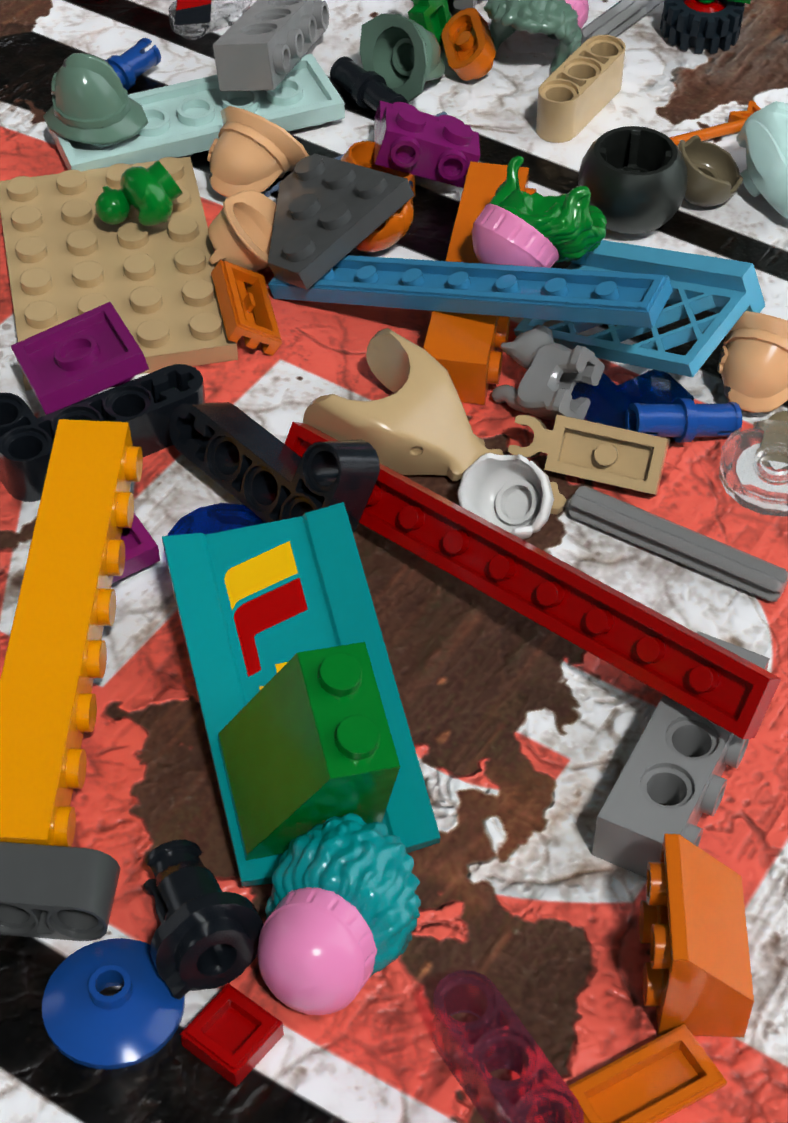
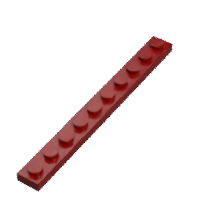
M292 422L285 445L302 457L306 449L315 442L338 440L308 424ZM379 463L378 479L359 523L739 738H755L781 678Z

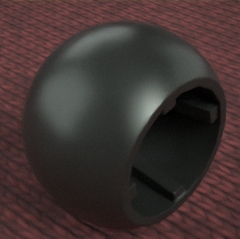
M620 127L604 133L591 144L581 161L578 186H587L591 192L589 205L596 206L603 212L607 220V229L625 234H642L663 226L678 211L687 190V167L680 149L665 134L646 127Z

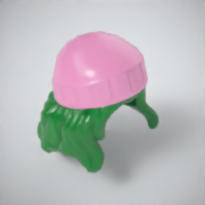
M515 156L508 163L506 180L498 187L494 197L484 207L473 223L472 228L473 249L479 263L551 268L556 262L578 260L586 253L597 249L601 240L606 236L607 220L598 207L589 205L591 192L587 186L575 187L568 194L546 197L537 192L530 195L527 192L521 191L518 170L523 164L524 158L522 156Z

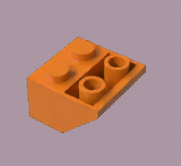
M664 834L659 862H648L647 901H641L640 942L650 944V962H645L643 968L644 1006L656 1007L658 1035H664L685 1023L693 1036L744 1038L754 1004L742 876L680 834Z

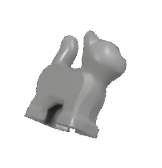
M536 325L531 330L519 334L513 342L501 344V349L506 354L511 356L517 364L528 370L522 378L518 389L510 385H501L493 390L492 398L496 403H507L514 410L531 414L543 420H555L557 414L580 420L585 419L591 404L590 399L580 397L573 400L571 394L574 386L579 382L598 386L605 366L595 357L594 352L579 345L571 350L564 345L555 343L552 330L543 325Z

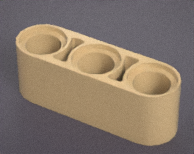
M611 35L590 37L538 88L536 133L540 138L553 143H563L572 140L620 92L626 50L625 43L621 39Z

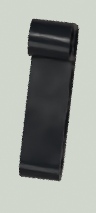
M186 364L167 366L38 419L25 401L18 395L0 393V481L15 499L23 502L41 500L59 419L129 422L133 446L141 447L143 457L172 446L173 444L169 436V422L175 408L181 404L205 403L204 383L200 371Z
M229 402L181 404L175 408L170 417L169 436L174 447L264 522L268 523L300 517L307 512L344 502L353 533L356 530L380 471L377 452L370 443L362 439L315 442L306 449L301 457L242 410Z

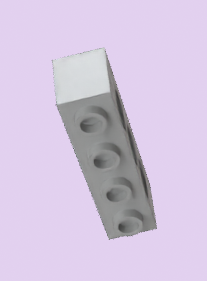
M257 0L213 44L220 92L274 90L326 31L325 29L328 28L329 9L326 1Z
M697 632V634L767 671L770 658L705 633ZM663 695L597 816L592 855L646 878L648 862H659L664 834H680L698 847L703 834V828L698 827L697 824L703 813L712 817L715 815L728 781L721 776L727 765L738 768L750 739L739 738Z

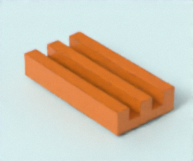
M219 260L211 275L227 340L237 343L241 336H243L246 347L256 349L261 342L264 353L273 356L282 344L264 275L225 260Z

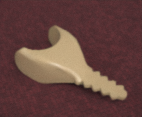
M389 328L377 332L370 340L366 357L370 370L375 377L389 390L393 391L394 394L372 401L348 400L335 394L320 396L310 403L303 417V423L318 429L338 441L362 439L370 443L377 452L379 463L401 475H446L452 481H458L462 478L463 472L480 456L487 453L503 455L501 449H487L484 440L473 433L448 370L425 349ZM550 482L554 497L550 514L558 515L564 509L566 498L559 493L557 483Z

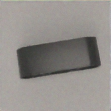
M0 842V935L73 941H93L102 938L107 933L119 879L120 866L118 862L106 853L88 848Z

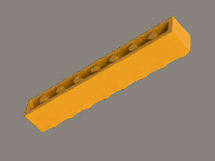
M58 420L0 678V842L71 847L74 841L76 813L75 808L70 807L73 788L82 789L85 782L87 759L85 749H81L84 732H93L96 723L97 700L96 695L91 692L94 678H103L105 674L107 648L105 640L101 639L104 626H113L116 593L114 589H111L113 576H122L124 572L125 543L124 540H120L122 528L132 527L134 496L129 491L131 482H139L142 475V449L132 444L129 422Z

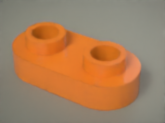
M475 8L463 9L446 23L441 38L449 66L460 79L468 81L482 78L491 70L496 50L485 19Z

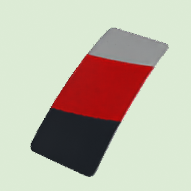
M177 0L175 25L209 24L211 22L212 0Z

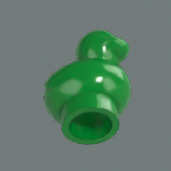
M156 161L147 169L141 166H133L126 169L121 175L120 190L103 186V192L96 200L95 209L98 217L104 223L116 225L125 221L129 216L131 205H133L139 213V222L144 226H154L167 222L173 211V201L181 196L183 192L159 161Z

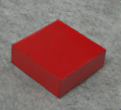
M228 983L180 1033L182 1046L237 1087L284 1036L283 1022Z

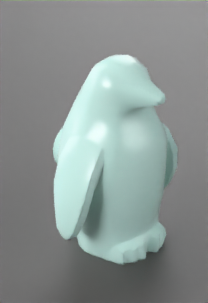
M776 101L751 114L745 121L736 139L740 147L746 148L747 169L741 172L744 186L754 197L762 194L775 210L788 219V103Z

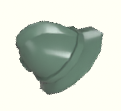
M380 14L362 24L359 52L363 69L365 71H375L385 79L386 86L397 94L404 96L408 103L423 93L425 82L438 79L444 74L445 65L441 58V47L435 35L412 19H407L401 14Z
M74 53L67 57L58 72L54 73L51 84L53 106L43 115V118L49 129L59 136L84 144L111 145L133 138L148 124V119L142 105L128 96L127 90L123 88L121 80L112 66L99 57L86 53Z

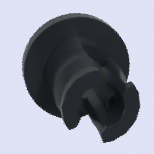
M172 840L159 845L149 852L145 862L151 867L155 878L147 880L143 884L146 891L150 895H154L156 913L161 922L151 941V957L160 977L171 990L173 997L179 1000L189 991L214 989L228 984L240 976L257 956L259 936L264 925L257 909L250 900L236 893L222 892L214 874L203 865L199 857L203 853L201 848L195 842L189 840Z

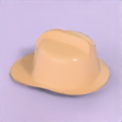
M245 190L226 198L223 202V209L208 228L209 238L215 249L209 259L210 264L214 265L219 260H225L256 273L270 267L268 257L276 203L264 194L254 190Z

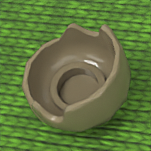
M697 135L691 137L687 142L683 139L680 140L677 147L680 149L687 167V190L684 199L693 205L710 207L722 204L733 197L740 188L743 177L740 175L739 168L731 154L715 143L701 141Z

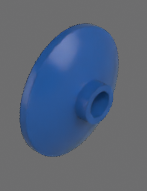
M123 938L94 942L68 956L56 968L44 990L42 1017L48 1037L57 1050L65 1057L89 1068L103 1070L120 1069L147 1060L159 1052L171 1040L184 1014L185 995L180 1000L173 997L171 990L165 981L162 980L151 957L150 944ZM110 986L123 987L115 995L105 996L99 993Z

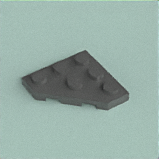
M315 153L300 160L295 165L294 171L284 178L279 185L268 264L275 278L306 290L309 289L414 196L407 178Z

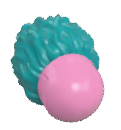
M349 813L343 817L334 816L328 818L323 824H316L307 833L291 840L289 849L282 854L279 866L272 875V895L268 898L265 908L267 920L259 936L258 965L261 976L272 994L283 1004L297 1012L308 1015H326L342 1010L355 999L368 979L374 973L381 971L391 962L395 961L399 955H402L412 940L411 932L417 927V918L420 917L418 908L421 906V900L415 891L421 882L412 873L414 859L411 855L407 854L405 844L401 843L400 837L387 835L388 828L384 823L372 822L367 824L362 817L354 813Z

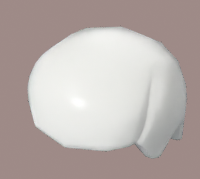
M487 453L480 456L463 472L457 491L459 506L522 540L530 538L533 533L539 532L547 523L554 501L549 476L533 461H529L520 454L497 455Z

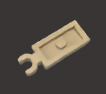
M558 414L556 415L553 430L546 429L542 421L533 416H516L515 423L529 426L533 430L534 440L527 447L509 445L508 452L512 455L520 454L526 458H533L541 452L547 453L544 470L657 495L670 439Z

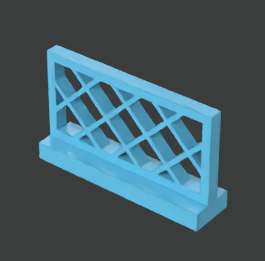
M601 240L597 249L586 253L578 260L570 261L571 264L567 269L669 275L673 291L666 304L671 306L663 308L653 328L608 325L609 329L588 337L578 335V333L602 324L563 321L548 328L552 330L555 343L564 345L571 350L579 345L595 353V357L694 377L745 311L760 313L766 305L753 263ZM703 311L717 313L696 321L694 316ZM688 317L690 324L659 335L657 328ZM523 318L514 329V333L517 337L519 334L531 330L534 326L543 325L550 320ZM652 331L653 337L633 345L621 343L627 339ZM697 339L686 355L665 352V350Z

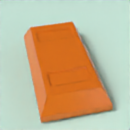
M684 1023L562 1089V1093L582 1123H659L726 1086L727 1081Z

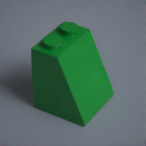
M365 642L296 653L218 733V744L246 861L283 854L289 849L291 840L307 833L316 824H323L328 818L334 816L343 817L349 813H354L362 817L367 824L382 822L400 764Z

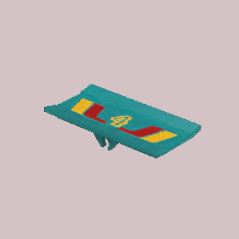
M344 502L307 512L300 517L211 534L193 533L162 536V543L241 886L271 884L272 875L279 866L282 854L246 861L218 744V733L298 652L365 642L400 764L382 823L388 828L387 835L400 837L401 843L405 844L407 853L440 843L441 837Z

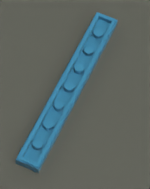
M346 255L307 290L278 280L275 276L268 284L274 299L653 328L673 291L669 275Z

